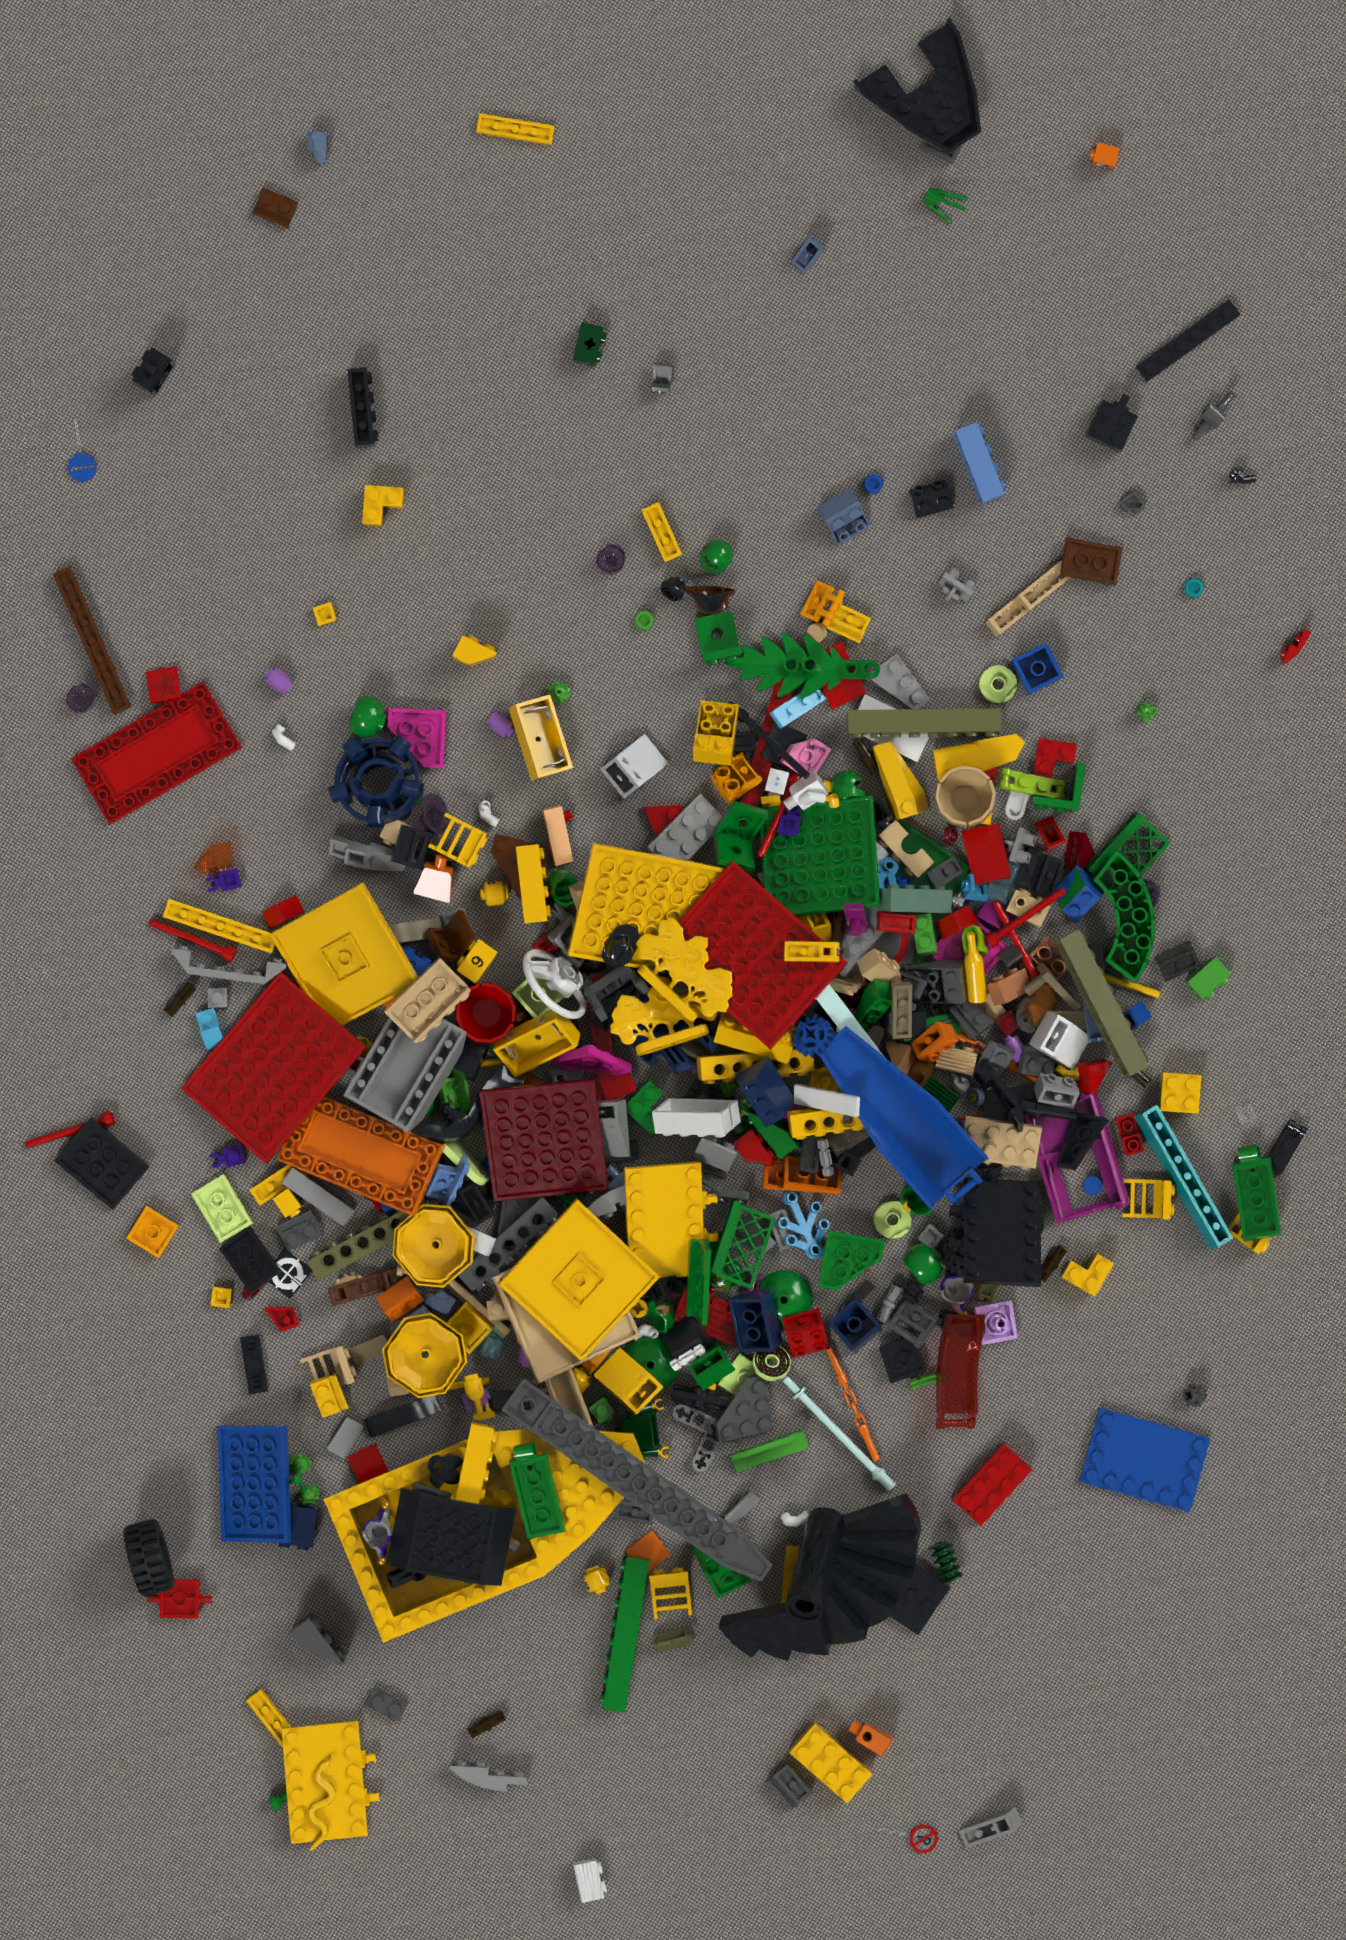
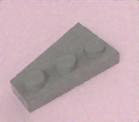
M895 654L881 664L879 675L874 679H870L910 709H919L930 701L898 654Z

